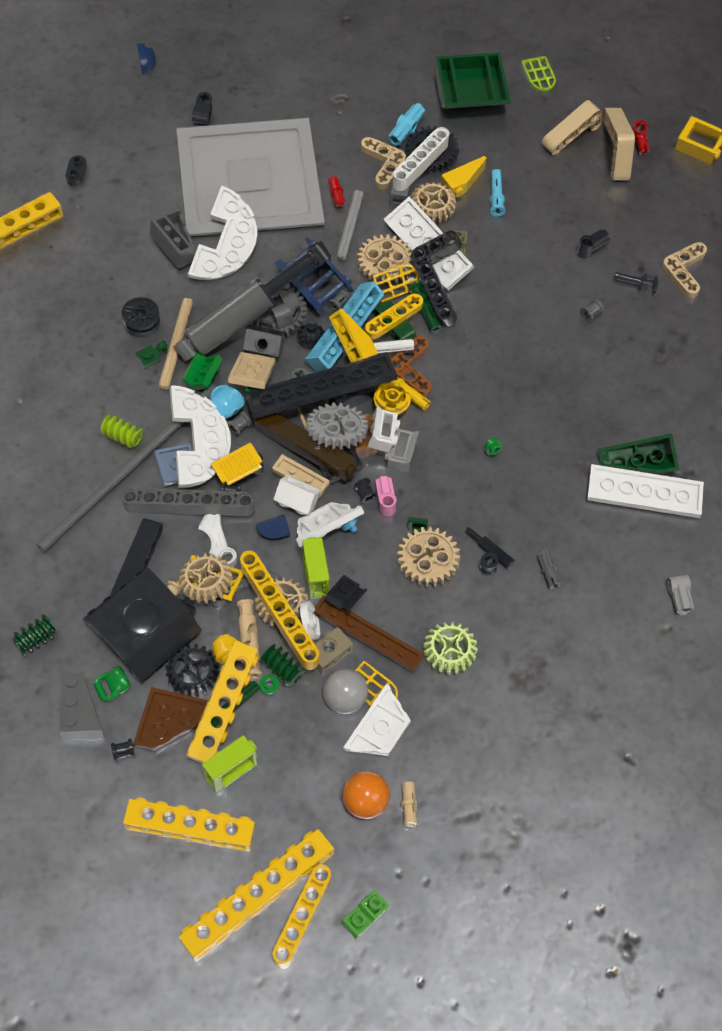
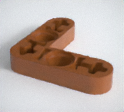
M417 336L413 339V350L399 351L390 360L394 366L400 364L399 368H394L397 377L403 378L410 387L424 397H427L431 393V382L412 368L411 365L427 352L429 341L424 336ZM411 353L413 358L407 359L404 357V354ZM411 374L415 378L413 380H407L405 376Z

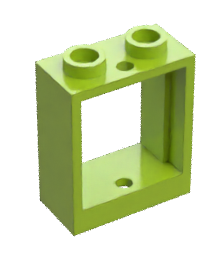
M309 537L306 540H302L303 563L309 598L314 599L327 595L330 579L322 537Z
M244 735L202 764L204 778L215 793H218L257 765L256 757L258 755L255 751L257 747L251 739L247 740Z

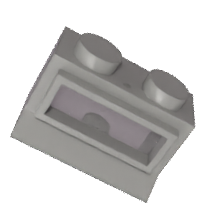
M398 429L395 434L398 435L397 443L391 447L389 452H386L385 460H388V468L409 473L415 445L418 443L419 431L411 432Z

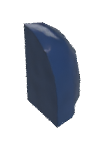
M137 43L141 72L145 74L153 70L156 65L155 53L152 48L146 47L145 44Z
M284 514L256 525L258 531L267 538L276 539L291 535Z

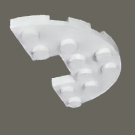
M221 186L210 214V218L226 223L217 248L215 250L199 244L188 272L189 278L215 280L229 276L243 267L254 251L257 239V226L254 214L249 205H246L241 199V196L229 188Z
M171 385L172 421L191 422L193 451H177L175 454L178 488L193 487L207 482L216 475L211 463L229 454L231 445L230 430L225 417L221 416L216 409L217 406L208 398L195 394L194 390Z

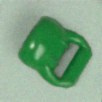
M120 666L113 667L109 672L98 675L93 683L100 700L104 702L115 699L119 694L126 692L131 686L128 677ZM102 679H105L110 688L109 690L112 692L109 696H107L101 683Z

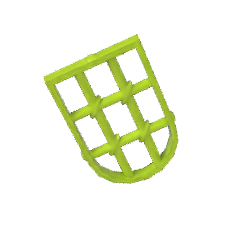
M546 56L521 61L529 83L534 89L548 91L554 87L556 82L555 75ZM541 60H545L546 67H542ZM537 61L540 67L534 69L532 62ZM525 63L530 64V70H527ZM545 69H549L550 77L546 76ZM539 70L542 71L543 76H544L543 78H540V79L538 78V76H537V74H536V72L539 71ZM529 72L534 73V80H531ZM549 79H553L552 85H550ZM546 80L548 87L542 88L540 82ZM533 82H537L538 85H539V87H537L536 85H534Z

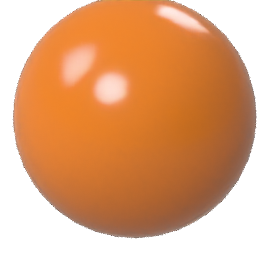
M361 771L355 773L345 783L343 788L344 804L348 811L358 818H375L382 814L389 804V786L385 779L375 772Z

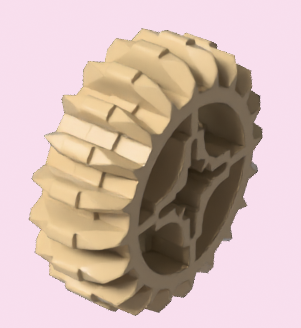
M434 181L432 184L426 182L425 186L420 184L419 188H415L414 192H412L411 199L433 222H438L439 224L441 220L446 222L455 212V194L452 193V189H447V185L441 186V183L437 185Z
M204 553L203 557L197 555L195 560L190 558V564L184 563V569L180 570L179 582L184 595L189 597L191 601L196 600L200 604L204 600L207 604L209 600L215 602L217 597L222 599V593L228 594V588L232 585L233 576L231 567H229L226 560H222L220 556L215 557L213 553L209 557ZM213 570L219 572L221 575H217L213 572ZM191 581L195 582L196 584H199V586H194L193 584H191Z
M275 577L274 582L290 607L292 608L294 605H297L293 611L299 621H302L300 605L308 600V595L304 594V587L300 588L299 582L293 584L292 578L287 582L285 577L282 578V581H278V578ZM273 592L265 593V595L271 596L274 594ZM257 595L255 604H257L256 611L259 612L258 616L259 618H264L265 624L270 622V626L273 628L275 622ZM281 607L275 609V611L281 612L284 610Z

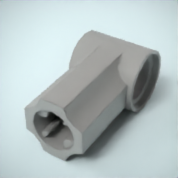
M686 574L667 577V589L669 594L673 596L676 612L681 615L692 612L695 608L690 593L691 581L689 576Z

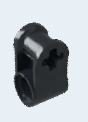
M201 92L198 94L192 111V122L209 125L213 109L210 93Z

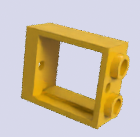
M691 116L678 137L675 150L711 165L714 159L718 160L722 151L720 150L722 148V129ZM692 132H695L717 143L711 149L690 140L689 137Z

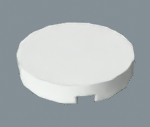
M305 601L300 605L303 627L312 641L318 640L321 631L319 619L313 613L316 609L311 601Z

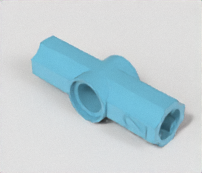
M413 104L405 115H400L395 128L388 135V140L392 145H401L410 133H414L417 123L425 114V109L421 104Z

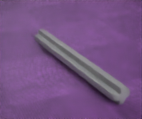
M355 190L337 252L338 260L344 261L348 253L363 198V191Z

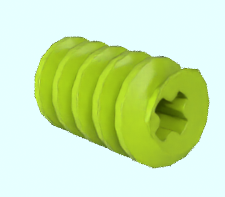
M108 414L102 422L101 434L114 439L116 442H120L122 445H126L130 449L136 447L141 441L144 429L140 428L137 431V425L131 427L129 421L124 425L125 420L123 418L118 421V416L115 415L111 419V414Z

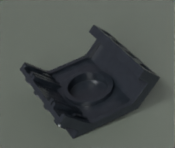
M149 567L146 570L142 569L136 572L132 579L120 585L115 593L106 597L98 607L90 610L87 616L82 619L87 626L98 632L129 667L130 670L128 672L139 682L144 681L166 662L168 658L173 656V651L177 652L179 647H183L202 631L188 608Z

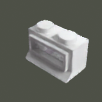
M377 405L372 416V420H374L370 429L372 436L367 447L389 452L391 447L396 445L398 435H395V431H398L400 420H397V413L382 410Z

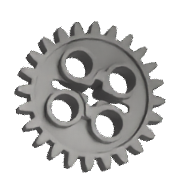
M332 403V406L325 404V408L318 406V410L313 409V413H309L307 431H309V436H313V441L318 440L319 445L325 443V447L332 445V449H335L336 446H339L340 449L343 446L350 448V444L357 446V442L361 443L362 438H366L368 420H366L365 415H362V411L356 412V407L350 409L349 404L346 407H343L342 403L339 406H336L335 403Z

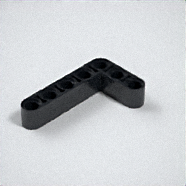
M452 230L414 248L411 252V258L433 307L442 323L446 326L455 324L457 315L433 264L461 249L462 241L458 234ZM447 313H450L447 318H444Z

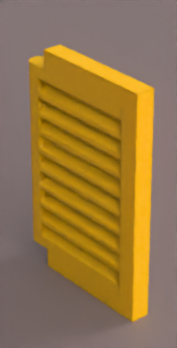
M250 442L211 463V466L222 484L226 482L229 486L261 469L260 464L263 461Z

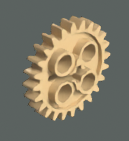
M380 234V238L373 236V241L368 238L367 243H362V248L359 247V253H357L359 271H363V276L368 275V280H371L373 278L372 275L398 265L407 264L412 266L414 263L411 258L412 248H407L408 243L402 244V238L397 241L396 236L391 239L389 234L386 238L382 234ZM406 266L402 267V270L406 272L412 270V268ZM399 268L388 272L389 277L400 274ZM386 273L375 277L376 281L387 279ZM398 278L393 279V281L398 283Z
M431 526L428 531H425L424 527H421V532L414 529L413 535L407 533V539L402 538V544H399L397 557L399 558L398 564L401 565L400 571H405V577L411 575V582L417 579L418 585L422 581L425 582L426 587H428L429 582H432L434 587L437 581L444 584V578L450 580V574L455 575L456 569L459 567L460 556L458 554L460 549L456 548L457 542H451L452 536L446 538V531L440 534L439 528L435 532L432 531ZM430 543H434V544H436L437 546L432 547V546H430L429 544H430ZM412 551H418L419 554H413ZM438 559H444L446 562H439ZM426 566V567H428L429 569H428V570H423V569H421L420 567Z

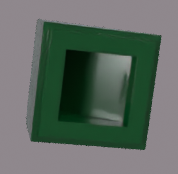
M409 517V530L416 529L421 531V527H424L425 531H427V518Z

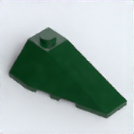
M672 433L598 449L601 466L656 474L680 470Z

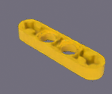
M411 294L369 321L365 326V332L371 339L379 338L420 311L423 306L422 296ZM398 309H403L406 311V313L400 315L396 311ZM385 318H389L392 320V322L386 324L382 320Z

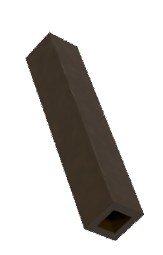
M273 413L255 418L254 422L257 431L344 481H347L350 476L356 473L357 464L355 457L337 447L332 449V445L325 447V443L319 445L318 440L313 441V436H309V431L279 414Z

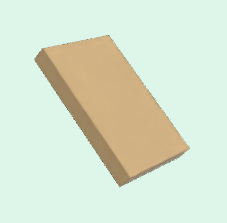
M240 352L228 377V383L265 389L275 366L276 358Z

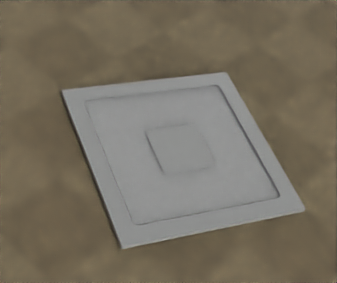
M309 118L176 128L186 229L190 236L222 234L226 223L210 218L221 186L237 193L246 205H249L254 214L257 231L325 225Z

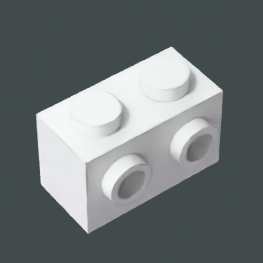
M286 475L280 479L273 500L279 502V505L295 509L299 514L308 515L314 511L321 490Z

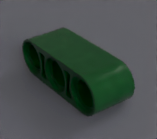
M390 300L380 303L372 311L374 317L388 310L394 304ZM385 318L382 320L386 324L392 322V320L389 318ZM407 320L387 332L394 341L414 339L416 337L414 328Z

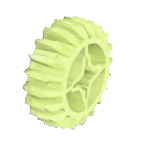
M453 621L450 623V626L446 622L442 624V627L437 624L435 630L431 629L429 635L425 637L426 642L423 648L426 649L424 654L428 656L427 662H433V669L438 666L440 673L443 669L447 670V675L450 674L451 670L455 674H458L459 669L464 672L466 666L470 667L472 665L471 661H474L476 658L475 654L478 649L475 646L477 641L473 640V633L467 634L469 631L468 627L461 629V623L457 627L454 626ZM461 641L463 642L466 648L465 654L459 647ZM436 642L442 649L440 655L436 652L434 647V644Z

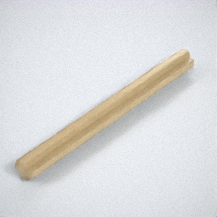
M184 298L160 378V389L167 390L170 386L178 353L173 346L183 339L193 304L190 298Z

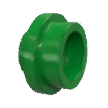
M490 438L484 445L485 452L488 455L498 454L501 451L502 442L499 439Z
M268 674L260 679L259 686L263 693L270 695L278 691L280 683L276 676ZM271 681L273 685L267 686L266 682Z

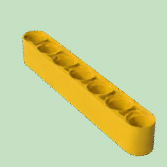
M245 551L240 556L242 572L301 665L307 670L315 669L319 664V651L258 555L253 551ZM247 561L254 562L250 565L245 564ZM258 576L263 577L262 580H256L255 578ZM266 592H273V593H274V594L271 595V596L265 595ZM278 607H281V608L284 609V610L281 611V612L275 611V609L278 608ZM288 623H292L294 625L291 628L285 627V625ZM298 639H302L305 642H303L302 644H297L295 641ZM308 655H312L315 658L313 660H307L305 657Z

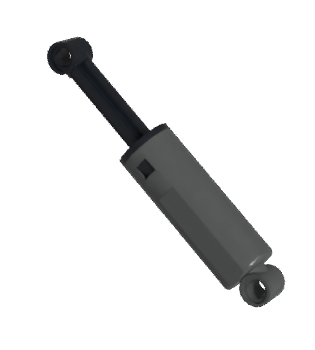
M322 240L308 248L305 255L266 283L262 284L258 277L229 299L185 330L187 336L173 346L184 362L192 358L197 352L204 356L277 303L272 298L275 293L314 265L318 266L332 256Z

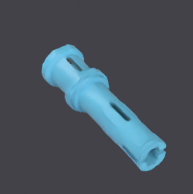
M495 169L491 172L492 195L490 203L492 207L490 208V213L492 216L497 217L504 215L506 210L504 207L505 197L502 194L501 171Z

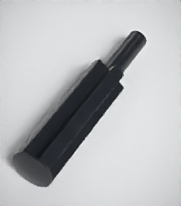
M470 527L466 529V532L479 542L478 545L487 553L496 554L499 562L507 569L514 564L515 559L486 536L482 538Z

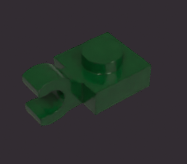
M163 340L155 348L149 345L135 354L146 370L161 361L160 356L168 353V345Z

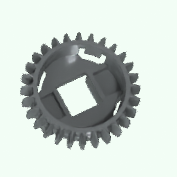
M268 276L266 278L260 279V281L262 282V284H264L272 277ZM290 284L272 296V298L279 296L283 304L270 308V315L267 311L254 321L247 324V327L250 324L259 326V322L273 325L274 330L285 332L287 338L289 333L294 335L295 330H299L300 326L304 325L307 308L304 296H301L300 291L296 292L295 287L290 289ZM297 308L298 312L296 313L295 318H293V314L295 312V309Z

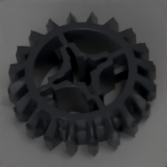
M187 644V649L185 650L179 647L180 653L173 651V658H168L169 665L165 667L166 671H168L165 675L169 679V686H173V691L175 692L180 690V694L187 692L188 696H192V693H195L196 697H199V692L201 691L206 695V688L213 690L214 686L212 683H216L220 670H218L220 663L216 662V655L212 656V650L206 651L204 645L200 649H198V644H195L194 648H190V645ZM184 662L185 667L180 670V673L176 674L178 667ZM209 667L207 676L202 680L201 674Z

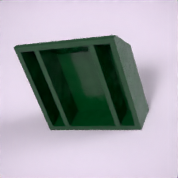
M500 52L436 57L434 72L441 108L511 103Z

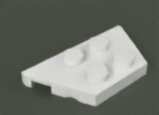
M330 502L298 519V538H296L298 546H302V540H306L309 537H323L333 529H338L343 524L364 514L362 506L352 509L349 504Z
M388 684L382 689L343 747V750L389 756L411 720L402 709V705L395 698Z

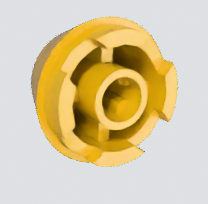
M389 382L383 383L378 387L374 394V402L382 410L397 413L400 416L409 407L411 396L408 388L403 383Z

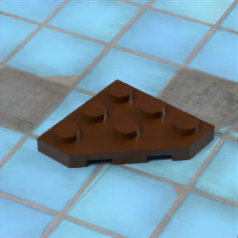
M151 687L133 742L134 747L155 751L198 727L208 700Z

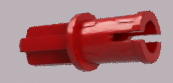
M332 176L328 179L331 188L330 194L334 198L335 205L342 207L345 203L344 190L340 186L339 178Z

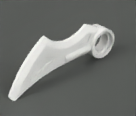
M205 515L198 530L206 533L211 540L209 554L213 553L215 557L220 556L221 558L226 554L232 555V560L227 563L229 567H234L238 561L237 554L234 549L227 546L221 526V515Z

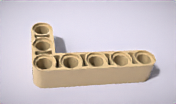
M604 108L603 122L614 144L611 179L612 181L630 180L635 143L634 132L622 108Z

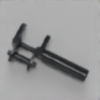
M616 272L614 279L640 285L639 292H641L644 284L651 285L654 289L653 295L656 294L659 282L657 275L651 277L645 273V275H642V278ZM645 280H652L654 283L646 282Z

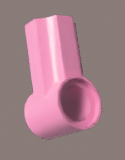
M382 476L375 480L379 512L385 517H390L396 512L397 499L394 494L392 478Z

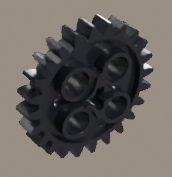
M428 125L427 129L421 127V131L415 129V134L410 133V137H407V142L405 143V154L407 157L437 129L436 126L431 129ZM449 134L448 147L427 168L428 172L431 169H434L435 173L437 169L443 171L444 167L449 169L450 164L454 165V161H457L459 143H457V138H453L454 134Z

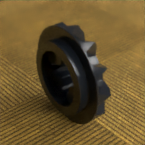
M308 322L306 325H301L300 329L297 330V340L304 347L314 348L325 331L316 322L314 324ZM308 332H310V333H313V332H314V336H312V335L308 336Z

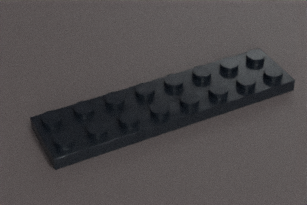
M388 353L267 385L265 389L256 388L245 391L252 417L255 419L302 405L316 403L324 399L334 398L346 393H353L357 390L371 388L383 383H389L398 380Z

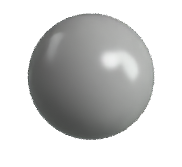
M348 668L338 669L326 678L322 690L323 698L327 706L334 712L351 714L358 711L366 702L368 686L363 676L357 671Z

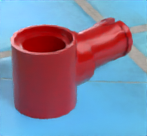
M637 120L632 127L635 143L638 145L639 154L643 155L644 152V155L650 152L646 133L648 124L643 120Z

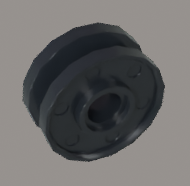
M137 297L123 305L121 311L123 327L129 334L145 337L153 334L159 328V307L153 300Z

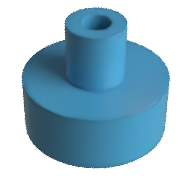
M358 518L350 520L340 528L343 531L349 529L352 533L358 529L355 525Z

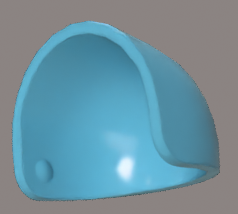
M228 385L216 387L210 396V401L217 406V411L225 418L235 415L244 405L242 394L237 389Z

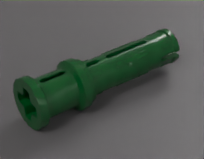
M423 282L413 283L409 287V292L422 296L423 306L421 311L429 325L430 331L432 333L439 331L441 325L430 305V298L424 290Z

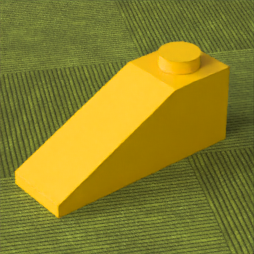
M483 156L442 174L441 186L447 185V189H452L455 198L461 197L485 170L487 158Z
M339 309L329 316L351 363L374 357L378 354L370 336L343 309Z

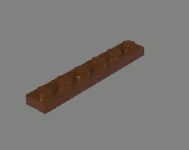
M323 595L315 606L316 610L313 612L316 616L336 628L339 627L341 631L414 673L423 660L425 654L357 614L353 612L348 614L346 609H340L325 600L326 596Z

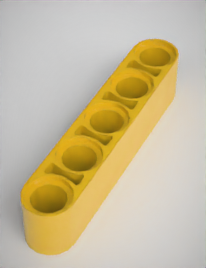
M317 865L312 870L272 953L273 962L278 968H287L292 963L330 885L331 870L326 865ZM318 873H325L327 878L324 881H319L315 876ZM309 892H315L318 897L311 901L306 898V895ZM299 912H306L308 914L306 920L301 921L297 919L296 915ZM291 931H294L299 935L298 938L294 941H291L286 937L287 934ZM281 951L287 952L289 955L285 961L278 960L276 956Z

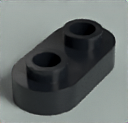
M73 156L69 160L65 178L70 186H78L83 182L87 168L86 159L83 156Z

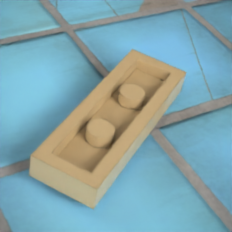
M283 454L272 467V472L282 478L288 475L320 489L318 498L322 496L330 485L328 479Z

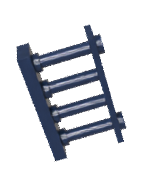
M306 237L305 240L309 247L289 263L286 262L284 264L281 259L275 262L279 272L305 255L307 249L317 242L315 240L311 241ZM329 259L318 266L314 265L290 283L296 288L297 292L300 291L301 296H304L306 302L320 317L326 314L323 308L325 306L324 303L340 290L346 287L350 292L354 291L351 286V279L347 275L343 276ZM322 264L329 268L324 275L310 286L307 285L305 287L302 284L303 280ZM335 275L340 280L338 284L322 297L315 298L313 296L314 291Z

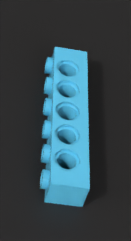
M374 281L362 283L342 309L361 327L384 296V293ZM332 323L305 358L315 372L330 369L344 351V347Z

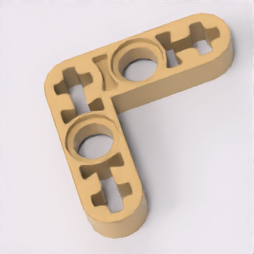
M366 137L361 142V150L363 153L385 162L375 177V186L380 190H386L392 184L394 171L388 172L386 169L393 168L395 170L406 159V154L402 150L374 138ZM386 150L388 153L381 154L379 151Z
M701 242L694 243L667 256L662 265L663 271L687 298H695L700 290V285L685 267L705 257L707 247ZM680 256H687L689 260H682ZM677 275H683L685 279L680 280L677 278Z

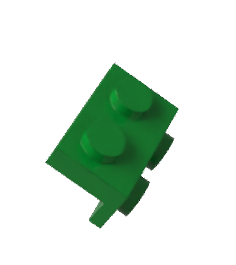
M197 352L182 380L194 391L208 388L212 384L215 373L220 368L219 365L222 358L219 355L205 357Z

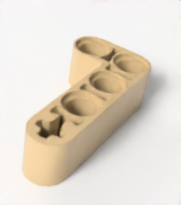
M590 100L585 101L542 139L541 144L553 155L558 154L587 128L595 131L600 127L602 123L601 110Z

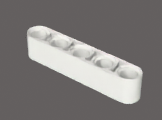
M439 127L435 129L395 169L393 174V188L395 190H406L448 147L449 131L446 128Z

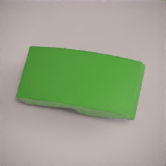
M374 890L360 902L355 910L342 920L341 924L357 939L390 905Z

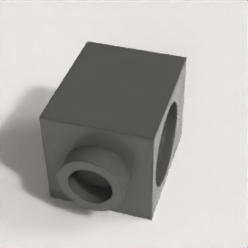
M392 184L389 205L399 206L409 197L410 186L404 191H397L393 188Z

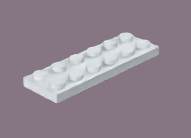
M410 197L383 219L397 236L403 239L404 243H408V248H412L411 251L443 234ZM460 250L433 264L443 286L448 291L475 268Z
M591 464L587 500L700 518L702 514L704 482Z

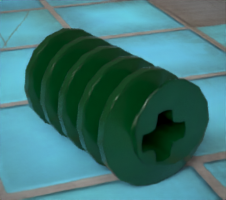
M45 614L41 615L42 622L37 618L34 620L35 626L28 623V630L24 627L20 628L21 635L16 631L13 633L14 639H11L23 656H25V648L31 652L32 644L39 647L38 640L45 643L46 635L53 638L52 631L57 633L55 627Z
M273 644L263 653L260 661L262 664H266L267 669L272 670L273 675H278V679L283 680L285 686H293L300 680L306 669L302 668L298 671L297 669L300 664L292 665L294 658L291 657L287 660L286 658L289 653L285 652L281 655L280 653L283 648L275 649L276 644Z

